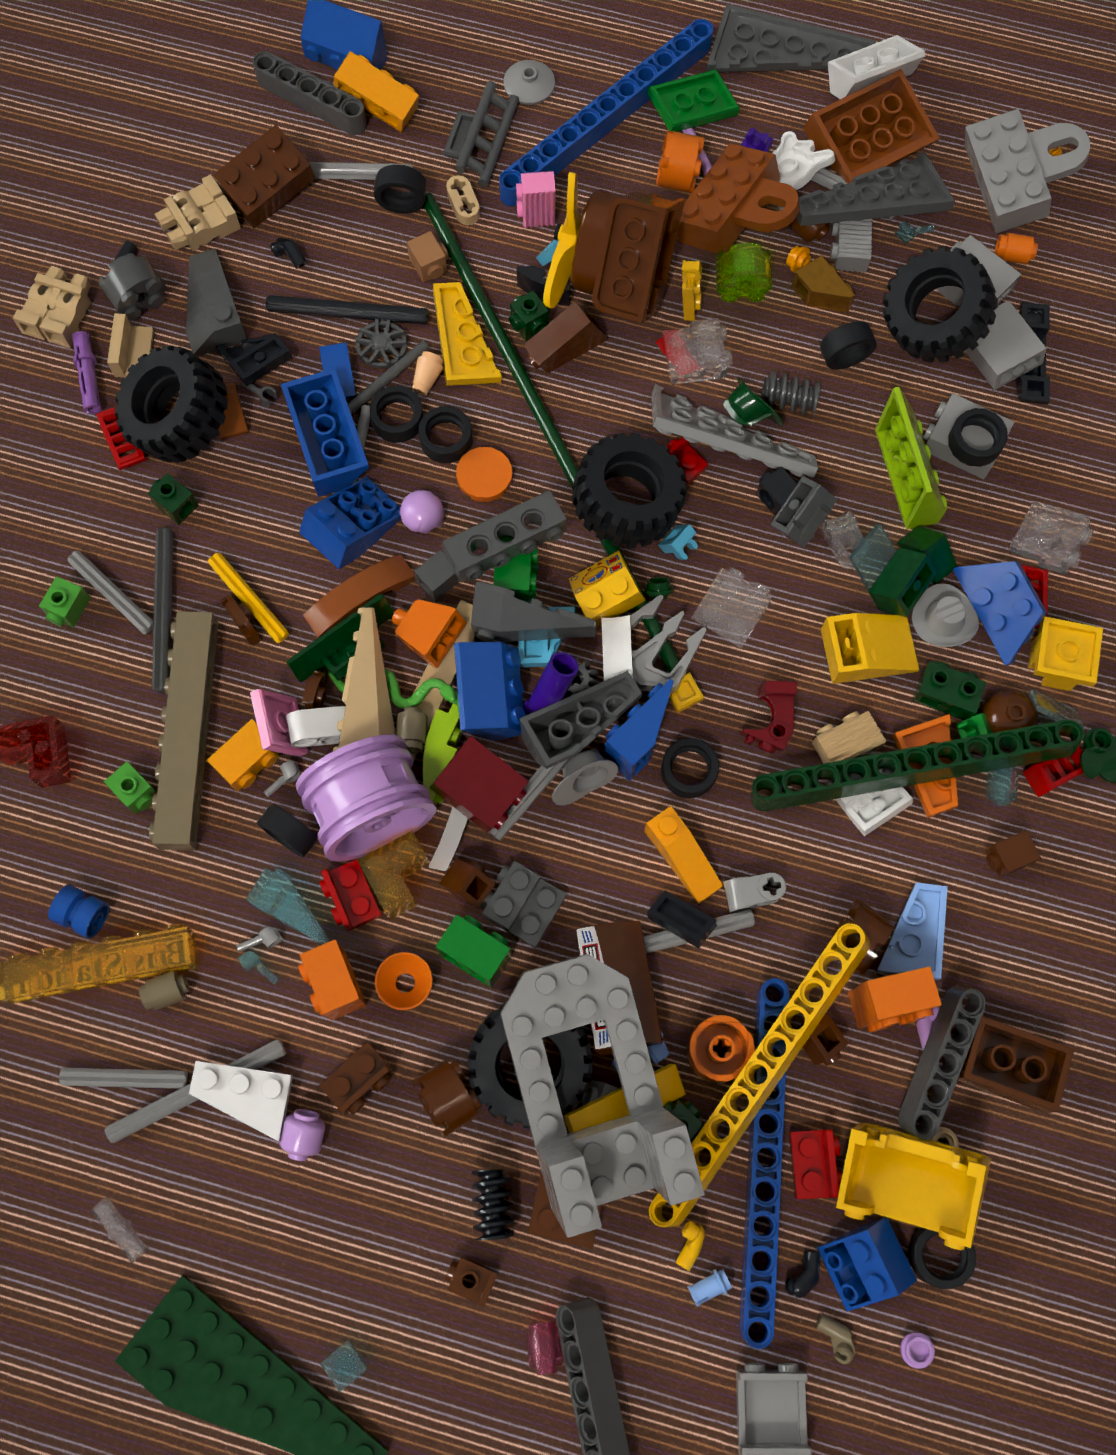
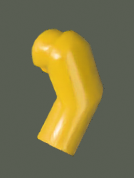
M688 1221L682 1229L683 1237L688 1240L675 1262L689 1272L700 1254L705 1238L703 1226L701 1224L696 1225L693 1221Z

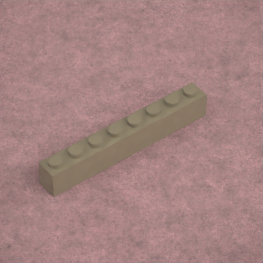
M177 611L176 621L171 623V637L174 639L173 649L168 651V665L171 667L170 677L165 679V694L168 695L167 706H163L161 714L162 722L165 723L164 734H160L158 741L159 751L162 754L161 763H157L155 769L156 781H159L158 792L154 793L152 798L155 820L150 823L149 839L159 850L196 851L218 633V621L212 612Z

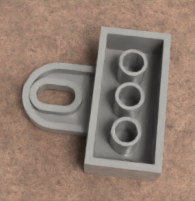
M1019 108L965 127V148L995 233H1000L1049 216L1052 198L1046 183L1078 172L1088 160L1090 140L1082 128L1070 123H1058L1027 133ZM1070 143L1077 147L1074 151L1059 156L1049 154V150Z

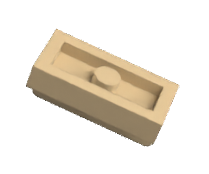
M114 313L107 361L114 376L124 378L128 375L129 372L127 370L130 366L136 365L139 362V357L143 354H150L154 338L152 327L131 326L126 314Z

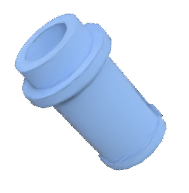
M715 1269L713 1270L714 1274L691 1286H687L697 1307L722 1293L725 1296L728 1295L727 1291L732 1289V1286L723 1269L718 1272Z

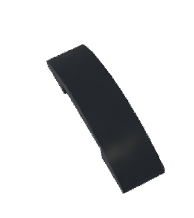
M1022 302L1019 314L1046 347V334L1050 329V305ZM1046 353L1043 364L1016 378V388L1020 402L1049 404L1050 377H1046Z

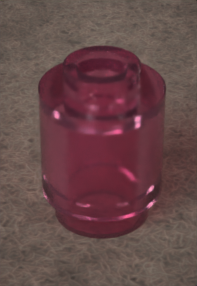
M555 1321L529 1325V1334H526L530 1369L537 1368V1375L557 1373V1365L563 1364V1358Z

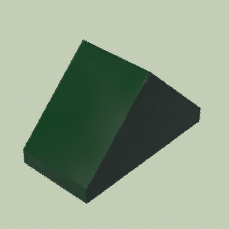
M917 526L897 542L900 548L928 554L938 572L932 580L934 585L947 577L957 567L947 537L943 533Z

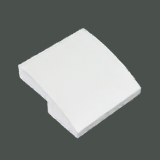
M873 751V752L870 753L869 755H874V754H877V753H876L875 751ZM887 768L878 769L882 774H892ZM856 773L848 775L853 780L862 779V777ZM831 781L827 782V786L832 784ZM903 787L838 798L836 801L865 837L912 805L913 798Z

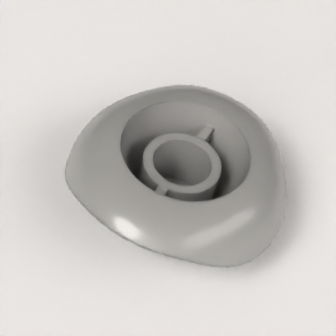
M936 584L927 588L914 606L912 623L917 634L925 642L935 646L955 647L968 642L975 636L979 628V617L970 600L961 590L950 584Z

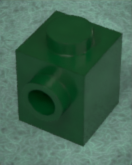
M168 473L162 479L155 481L147 493L154 506L178 525L199 506L193 493Z

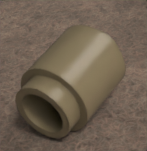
M416 707L404 708V712L397 714L396 735L401 736L405 740L407 750L411 754L423 752V746L426 744L428 716L422 713L420 708Z
M176 970L145 981V985L139 987V995L147 1011L151 1009L157 1011L186 1000L185 993L190 991L185 975H179Z

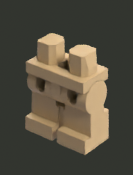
M211 174L202 178L203 183L188 192L181 191L175 194L173 198L171 196L165 198L166 208L155 213L157 222L163 231L175 225L177 226L176 229L166 233L175 250L189 245L191 250L195 251L200 248L199 245H205L217 236L221 239L241 229L236 212L225 195H223L222 190Z
M51 266L45 275L37 273L34 279L36 283L31 286L22 310L17 309L13 320L21 333L42 340L46 338L48 342L71 349L73 345L72 334L79 332L78 325L91 304L87 295L91 284L86 276L77 273L74 274L70 283L65 282L67 278L65 271Z

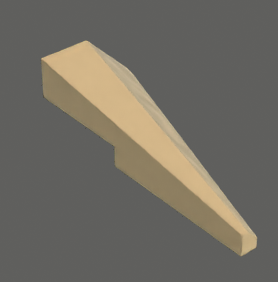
M358 608L361 622L359 631L354 632L353 640L357 642L355 656L349 658L342 701L346 703L343 720L338 721L337 730L341 731L339 746L334 747L333 751L369 737L396 735L374 608Z

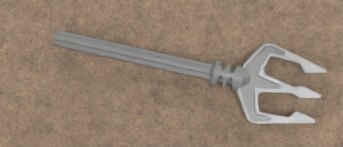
M663 595L657 596L630 615L631 631L642 619L654 618L663 601ZM684 611L666 621L663 630L638 650H632L633 679L641 691H651L658 683L664 685L669 679L674 681L671 693L676 692L680 687L706 634L705 627L686 640L687 653L670 673L654 668L653 664L667 639L676 635L684 618ZM568 760L548 769L541 765L523 788L527 791L525 797L517 806L511 804L505 812L509 815L505 823L499 830L493 827L489 833L495 839L501 841L565 766Z

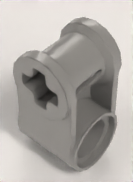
M776 873L739 877L723 882L730 913L774 904L784 895L786 890L784 879ZM767 882H770L771 886H777L778 888L773 896H771L769 891L763 890Z

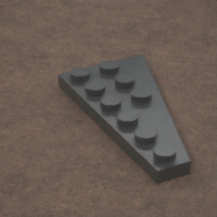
M726 4L707 63L706 72L717 70L718 72L828 69L829 61L876 43V40Z
M923 152L918 154L915 160L909 161L906 158L899 161L898 166L893 168L884 166L856 176L851 183L846 185L840 182L834 184L832 190L826 192L817 190L799 197L800 211L796 218L800 226H810L822 223H838L881 217L888 218L891 216L930 212L937 213L952 210L955 200L927 154Z

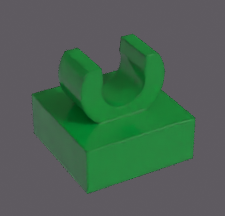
M980 713L956 724L961 739L992 733L985 713Z

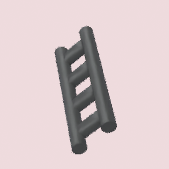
M493 81L486 83L455 166V170L458 173H464L466 167L480 174L478 183L483 187H487L519 102V98L516 95H510L507 101L494 93L497 85ZM490 103L504 111L501 121L486 114ZM482 124L496 132L493 143L479 136ZM474 146L488 153L485 164L471 157Z

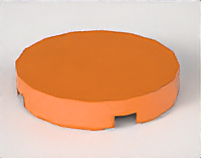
M478 447L469 450L461 457L456 470L457 483L460 490L470 496L471 499L477 502H490L499 499L512 483V466L509 459L501 451L492 447Z

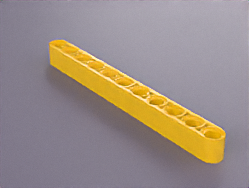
M845 924L837 930L691 1145L704 1191L868 952L870 947L869 937L858 925ZM853 933L859 934L860 943L854 948H847V937ZM834 960H840L842 963L841 971L836 975H829L827 972L829 963ZM815 987H822V999L818 1002H811L809 999L810 991ZM802 1013L805 1017L804 1025L800 1029L793 1030L791 1026L792 1017ZM779 1040H784L786 1044L785 1053L780 1057H775L773 1054L774 1044ZM765 1067L767 1079L764 1083L757 1084L754 1074L758 1068ZM746 1094L749 1100L748 1107L744 1111L739 1112L736 1107V1100L740 1095ZM727 1121L730 1126V1132L726 1138L721 1139L717 1128L721 1122ZM704 1148H707L711 1153V1160L707 1166H702L699 1161V1154ZM657 1193L649 1207L650 1219L659 1227L679 1226L700 1197L672 1205L673 1216L669 1221H666L662 1215V1208L668 1202Z

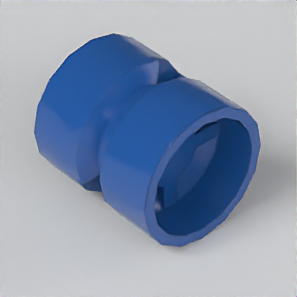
M67 884L57 893L52 901L48 912V919L65 928L71 926L75 933L91 939L104 925L109 914L110 905L93 895L87 897L85 891Z

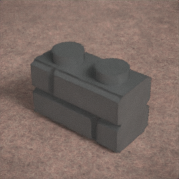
M802 476L770 525L789 540L805 548L807 543L814 537L816 530L825 517L830 514L832 507L838 499L818 483Z

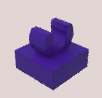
M751 128L748 130L741 146L769 152L773 138L769 137L767 133L761 134L756 132L755 128Z

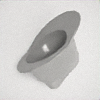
M597 749L578 753L565 764L563 769L564 779L557 785L552 794L553 802L556 805L562 806L571 804L593 790L608 784L617 775L618 766L613 761L604 760Z

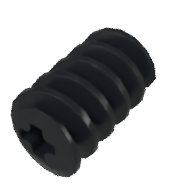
M505 1169L472 1171V1175L481 1178V1181L472 1184V1189L482 1193L472 1198V1202L482 1205V1208L473 1212L474 1217L482 1219L481 1223L473 1226V1230L481 1232L483 1236L474 1240L508 1239L515 1235L514 1230L505 1227V1225L514 1222L513 1216L505 1214V1211L514 1208V1203L504 1200L505 1197L513 1194V1189L504 1186L505 1183L513 1180L512 1175L504 1173Z

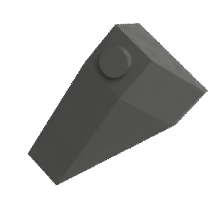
M215 248L189 256L186 334L192 352L196 356L216 351V346L225 343L226 347L241 343V340L247 339Z
M479 581L476 582L471 627L477 638L482 641L514 642L596 637V623L592 619L561 608H557L553 612L547 606L541 604L542 601L532 598L531 601L526 602L515 598V591Z
M626 671L520 718L521 737L534 760L548 769L576 756L642 697V692L630 673Z

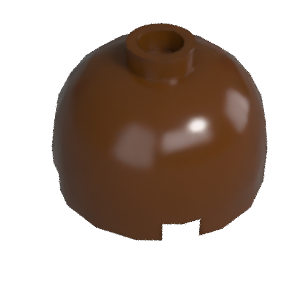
M1011 690L1001 691L987 698L976 714L985 713L992 733L1039 724L1037 708L1032 701L1022 693ZM1005 746L1000 747V749L1010 750L1008 747Z

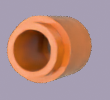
M1014 233L1000 234L994 253L1004 261L1027 265L1029 260H1034L1038 243H1034V237Z

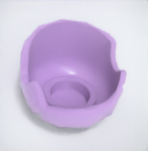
M417 490L410 493L403 499L399 511L402 522L408 529L428 534L436 527L440 528L445 518V511L441 500L430 491Z

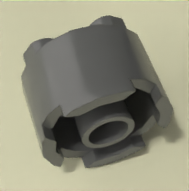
M129 253L117 258L108 265L111 271L106 277L100 276L99 286L119 314H126L129 321L136 320L141 315V312L149 307L152 309L159 308L165 301L163 297L165 283L143 254L141 257H135L133 253Z

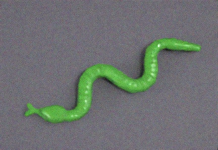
M384 668L390 699L397 708L417 707L433 688H438L444 699L450 703L457 704L459 712L457 691L451 685L446 684L445 681L438 678L429 679L423 682L411 697L404 698L401 696L399 683L394 672ZM328 671V675L333 680V683L343 693L345 682L342 679L337 681Z

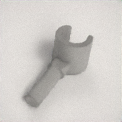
M289 760L280 766L283 776L279 777L278 780L264 791L267 797L272 795L282 785L298 780L301 772L297 763Z
M268 927L261 930L255 938L236 945V947L241 952L264 942L266 947L270 949L279 944L283 938L277 929Z

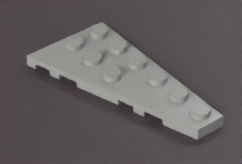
M657 384L654 385L651 393L653 427L659 432L667 435L674 433L683 436L685 440L691 443L702 442L709 444L713 449L720 452L728 450L745 460H752L753 458L762 461L771 468L777 469L782 466L796 476L802 477L807 475L814 478L818 470L814 455L786 442H780L777 445L767 437L766 433L759 430L756 431V434L750 433L742 429L743 425L738 424L732 418L706 406H698L697 409L687 401L686 397L679 394L676 397H671L662 393L664 387Z

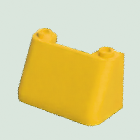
M860 1123L851 1129L836 1208L845 1210L844 1215L858 1220H864L865 1215L875 1213L938 1232L939 1237L944 1239V1245L957 1250H964L965 1247L971 1248L981 1210L991 1158L977 1152L930 1139L922 1140L911 1134L879 1125Z

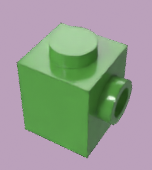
M56 576L39 607L47 615L46 620L60 627L66 624L74 628L91 598L82 587Z
M127 761L104 781L134 814L150 807L153 794L157 793Z

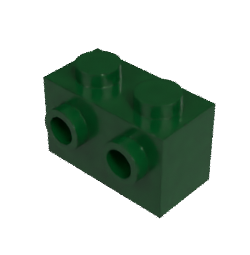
M899 548L881 575L873 583L869 594L879 610L908 617L938 572L928 554Z
M929 661L922 671L912 701L947 715L950 714V716L964 721L977 713L987 682L979 679L974 673L959 672L951 669L944 662Z

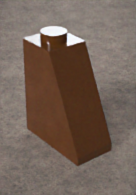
M575 301L527 341L524 346L529 352L526 357L536 369L541 367L544 371L550 373L602 344L608 338L594 318Z

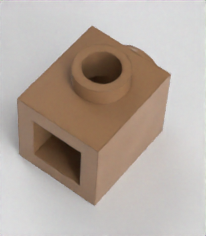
M431 231L407 241L409 259L423 283L431 279H437L447 272L446 260L449 259L447 250L443 244H438Z

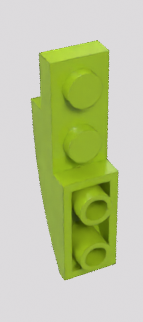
M452 704L448 713L439 709L436 710L426 738L423 755V785L428 789L430 799L434 802L435 806L437 803L442 804L444 799L429 787L458 752V749L451 746L458 744L463 732L460 729V716L457 704Z

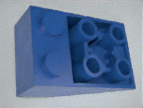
M366 476L306 508L299 533L332 564L341 569L358 559L401 519L399 513L400 506Z
M669 679L664 685L658 683L648 694L650 699L643 706L640 703L635 705L627 715L629 719L622 726L616 724L606 735L608 740L605 743L604 758L615 762L618 766V771L629 782L651 761L674 682L672 679Z

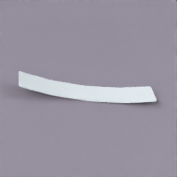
M453 806L429 868L446 871L460 842L468 818Z

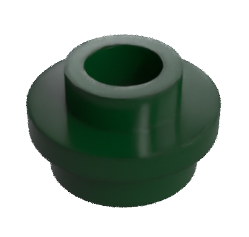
M666 577L650 578L644 587L645 594L650 595L651 599H655L659 595H663V599H666L674 591L673 585L670 584V579Z

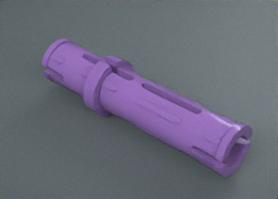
M79 331L72 334L75 350L73 362L78 369L83 411L87 412V414H97L101 412L102 407L95 373L96 356L92 352L90 334Z

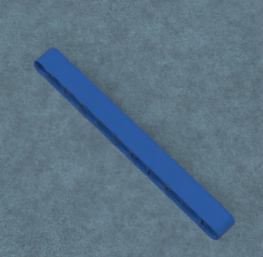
M706 19L693 21L504 170L499 177V192L502 203L507 206H516V184L521 183V173L554 171L555 176L650 100L647 94L650 86L676 80L710 52L713 36V25Z
M769 979L757 991L755 1050L768 1033L764 1028L765 1019L773 1018L777 1020L789 1002V988L781 979ZM773 986L779 990L780 1000L778 1002H772L766 997L765 991L767 987ZM779 1040L774 1044L773 1052L777 1057L782 1056L786 1051V1044L784 1040ZM765 1067L758 1068L754 1074L757 1084H762L767 1079ZM786 1072L775 1087V1097L772 1100L765 1101L750 1123L739 1330L742 1339L756 1349H763L769 1346L774 1336ZM764 1114L769 1115L774 1121V1129L770 1133H764L759 1127V1119ZM763 1147L770 1150L773 1157L772 1163L767 1167L760 1165L757 1160V1154ZM762 1181L769 1184L771 1188L770 1197L765 1201L758 1199L755 1192L756 1186ZM759 1216H765L769 1221V1230L764 1235H758L754 1230V1221ZM757 1251H764L768 1258L767 1265L761 1270H756L752 1265V1257ZM756 1286H762L766 1291V1298L759 1305L753 1304L750 1300V1293ZM754 1322H762L764 1326V1335L758 1340H752L748 1335L749 1327Z

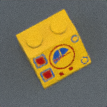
M620 551L611 554L569 578L574 596L586 618L595 621L596 628L602 625L601 617L615 618L646 601Z

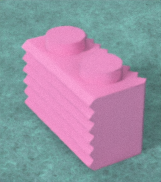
M554 171L521 173V183L516 184L517 217H523V226L525 228L528 226L531 228L533 226L538 227L539 225L541 227L544 225L547 227L549 225L554 226L556 201Z

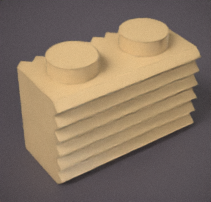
M855 711L842 719V724L836 727L828 724L816 732L817 736L813 740L812 745L824 764L867 756L873 751L881 749L886 743V739L883 737L869 711L861 715L858 711Z

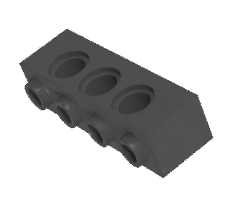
M549 490L442 541L444 554L460 583L466 580L473 581L481 577L484 571L492 567L500 568L509 563L511 558L519 554L527 555L533 552L538 545L546 541L554 542L560 539L567 532V518ZM530 523L540 525L537 529H529L526 526ZM503 536H511L514 538L510 542H502L499 540ZM479 548L487 551L483 555L473 554V551Z

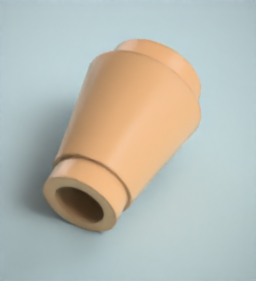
M424 351L417 358L412 391L419 395L427 396L444 369L442 366L443 359L440 356Z

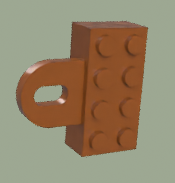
M729 143L684 203L677 235L679 243L724 256L745 227L761 232H772L792 223L800 211L799 197L797 191L792 186L779 182L781 178L776 155ZM766 204H773L784 208L779 211H772L762 207Z

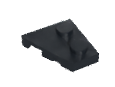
M276 333L264 335L257 339L241 340L242 345L226 348L225 343L216 346L219 354L246 386L292 358L290 349Z

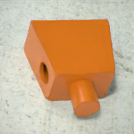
M420 599L414 601L408 611L399 608L392 616L393 624L398 626L395 630L397 637L434 668H438L467 624L455 608Z

